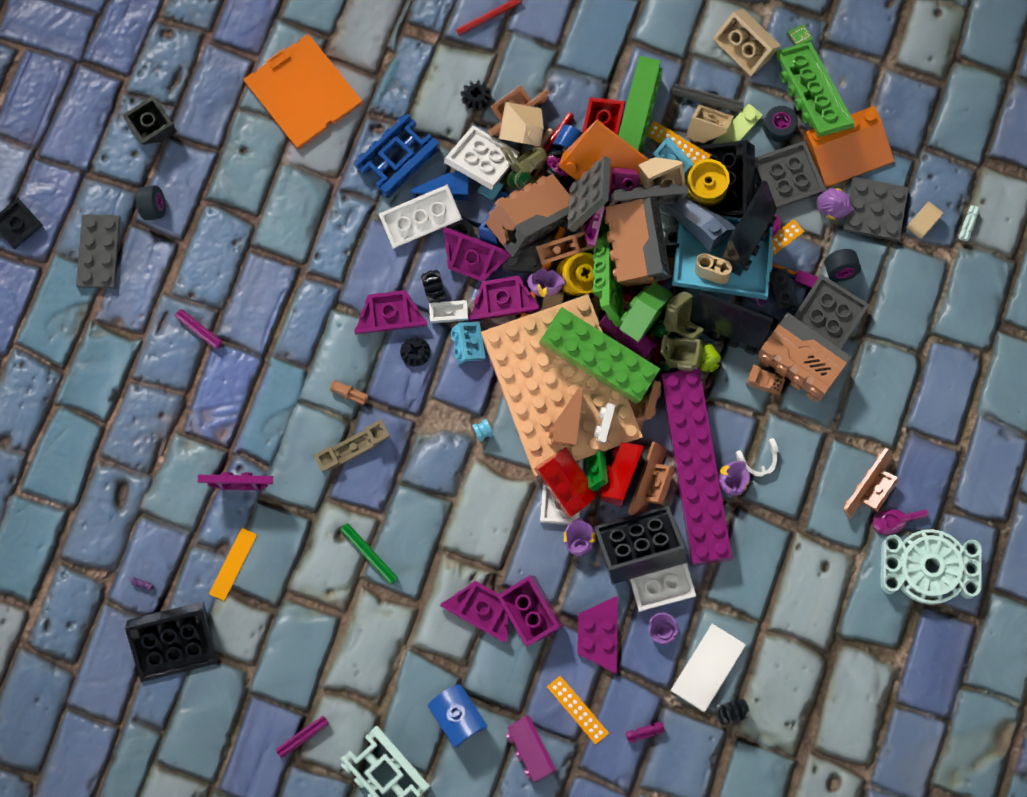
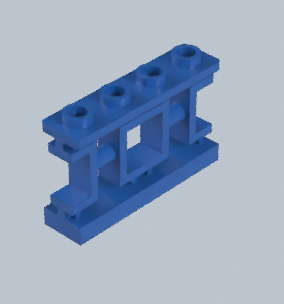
M409 114L398 118L395 125L383 133L382 138L374 141L369 146V150L364 154H360L355 160L356 169L361 171L363 175L371 169L380 178L376 183V188L387 199L440 150L439 142L432 138L430 134L422 140L412 131L417 125L416 121L412 120ZM403 130L410 136L405 142L397 137ZM415 142L422 148L416 155L409 148ZM398 145L407 155L395 165L386 154ZM377 154L383 161L378 167L371 162ZM388 167L395 172L389 180L383 174Z

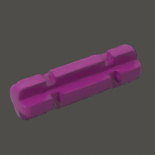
M662 722L654 723V726L647 725L637 728L636 731H627L626 738L628 743L636 742V739L642 740L653 737L656 733L657 735L663 734L665 728Z

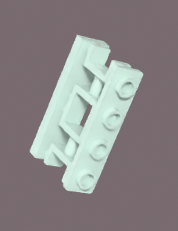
M378 726L365 736L371 745L356 758L349 751L341 758L343 761L341 766L348 774L351 771L357 777L354 781L361 789L366 787L370 792L368 797H380L375 792L377 789L382 794H385L390 788L398 797H405L411 791L417 797H420L430 788L429 784ZM375 737L393 756L391 760L386 754L379 760L372 755L371 751L378 746L373 740ZM365 758L370 763L371 767L364 772L369 778L368 781L349 762L350 759L358 764ZM386 760L398 775L383 788L371 773ZM401 767L420 787L418 790L412 784L403 790L397 783L404 776L399 770Z

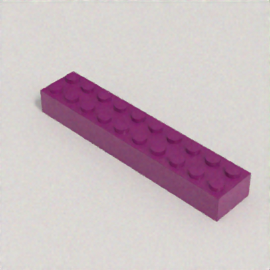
M700 368L693 371L661 374L660 382L691 566L730 561L732 554Z

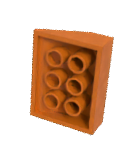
M875 106L851 114L854 128L818 137L815 129L806 131L803 141L808 146L825 188L894 162L882 120Z
M596 120L562 154L558 167L578 181L584 172L589 171L596 161L606 156L611 159L610 187L612 168L635 169L640 176L638 165L649 159L600 121Z

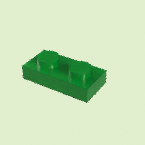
M601 450L585 459L588 486L593 492L608 483L605 453Z

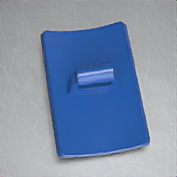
M461 684L443 691L428 704L434 717L452 745L456 748L475 733L487 728V723Z

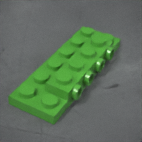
M807 42L777 50L776 57L783 68L780 74L783 83L787 82L788 93L790 97L794 96L796 109L802 111L804 124L808 123L810 128L814 127L818 137L854 128V121L812 43Z
M602 215L601 229H599L593 254V292L595 296L599 297L600 306L607 313L608 319L612 320L616 327L622 325L620 320L623 316V285L614 279L613 269L616 268V263L612 262L610 257L613 245L607 239V232L610 231L609 224L606 225L604 215Z

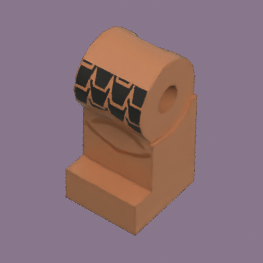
M753 364L746 385L779 395L785 379L777 374L760 369L761 367Z

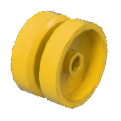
M703 159L695 163L688 174V195L690 199L705 207H712L721 203L726 197L730 182L729 172L726 167L713 159Z
M582 252L564 258L559 263L556 272L565 281V285L562 287L563 292L571 296H581L593 292L594 260L592 253Z

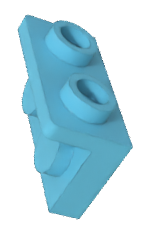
M670 137L666 138L653 153L657 158L681 161L685 178L688 176L687 172L694 165Z
M480 322L458 323L452 328L451 339L454 341V356L457 359V364H463L465 361H482L486 358L483 339L480 334Z

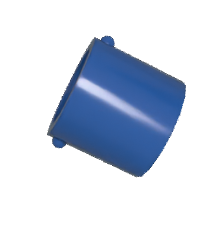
M563 125L553 142L554 149L562 151L565 146L569 148L583 133L573 126Z

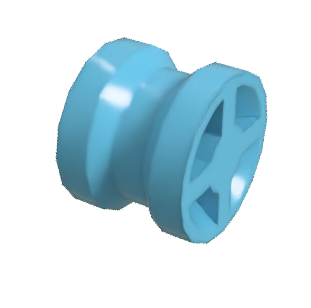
M486 419L482 420L480 424L472 425L479 442L484 441L486 437L491 438L494 436Z

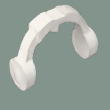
M774 438L768 440L773 457L772 464L768 470H765L764 466L761 467L762 472L752 470L747 465L741 450L735 452L737 461H744L749 473L754 477L770 474L775 469L777 453L779 451Z

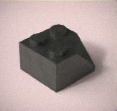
M154 95L122 115L142 145L162 142L177 133L174 124Z

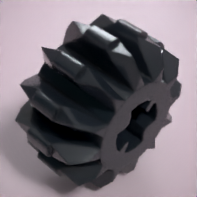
M479 80L476 81V84L470 81V86H463L464 91H461V97H463L461 101L463 104H466L467 110L472 107L474 112L476 108L483 111V106L488 107V101L492 100V95H490L491 89L487 88L486 83L480 85Z
M430 270L427 273H423L421 279L427 300L430 303H436L445 299L446 292L440 272L438 270Z
M742 698L720 704L715 708L717 719L721 725L738 722L750 716L749 706L746 700Z

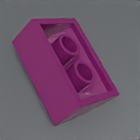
M529 575L497 595L526 647L549 637L565 627L537 578L533 575Z
M529 715L507 727L509 732L506 735L510 743H515L518 749L515 751L519 762L524 761L527 767L524 769L528 780L533 779L535 783L556 772Z

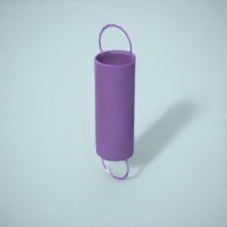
M133 577V580L131 579V584L149 591L154 587L152 583Z

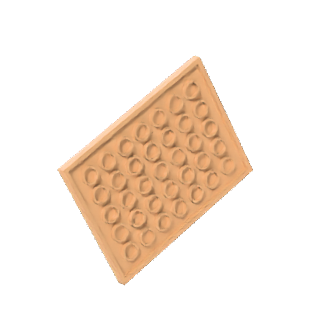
M588 294L480 333L534 477L538 476L534 470L535 467L565 447L563 445L551 444V438H548L549 428L553 427V424L579 387H583L577 443L574 447L566 446L576 462L595 455L598 450L604 452L620 446L621 443H629L643 437L627 398L539 344L561 307L602 332ZM610 403L614 404L615 408L606 442L602 445L595 443L597 437H594L596 426H600L601 423L599 418L601 407L605 408V405Z

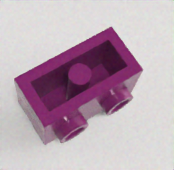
M612 168L609 197L616 190L625 189L626 192L640 186V176L635 169Z

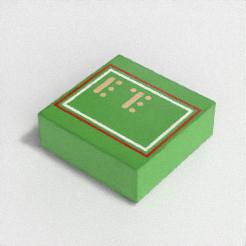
M804 24L787 33L794 46L812 42L813 40Z

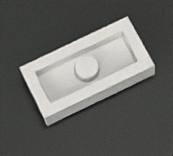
M467 300L429 303L430 323L468 321Z
M607 403L605 408L601 407L599 413L601 423L600 426H596L594 437H597L595 443L603 445L606 442L615 408L614 404Z

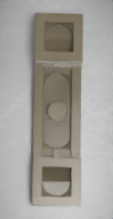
M380 419L365 427L364 431L333 447L329 446L314 454V457L321 471L325 472L366 453L388 439L390 434L383 420Z

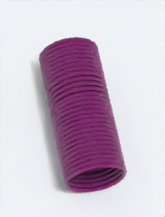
M607 314L599 323L601 329L609 334L610 337L644 359H647L657 347V343L647 335H644L639 342L621 331L619 329L620 326L616 327L612 320L608 319Z

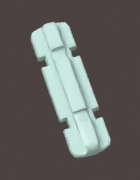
M970 206L959 235L960 240L968 241L970 239L980 211L979 207Z

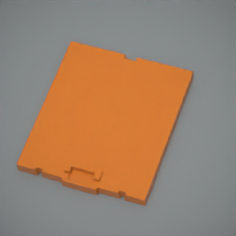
M309 33L301 38L297 44L294 43L287 49H282L268 59L263 66L257 69L256 73H251L243 79L297 150L327 130L329 124L334 125L363 104L360 97Z

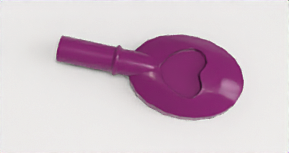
M896 509L885 510L874 518L873 528L883 535L896 534L906 526L908 521L928 517V512L925 509L904 514Z

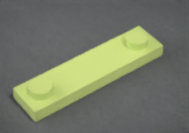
M748 104L731 122L727 132L718 136L712 144L741 141L763 117V114Z

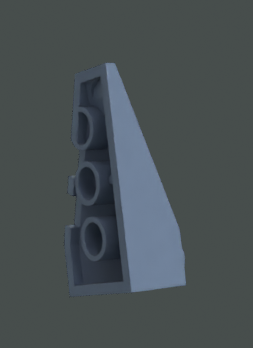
M687 196L678 204L663 205L709 252L729 238L735 230V227L724 216Z

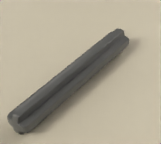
M674 84L672 94L736 112L743 110L744 102L678 84Z

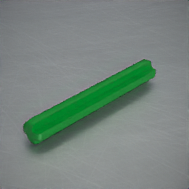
M349 523L342 526V533L390 585L394 584L398 579L395 573Z

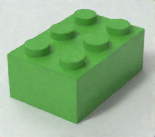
M656 282L650 286L646 285L643 291L641 290L637 297L635 296L631 301L630 309L628 312H625L620 320L622 325L619 329L639 342L654 326V323L657 322L673 293Z

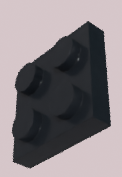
M18 197L0 212V234L14 250L43 226Z

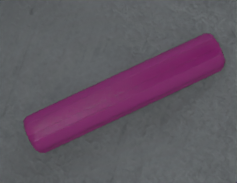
M179 309L176 312L175 317L213 348H220L223 342L183 309Z
M321 716L276 749L277 754L281 758L285 757L329 725L328 720Z

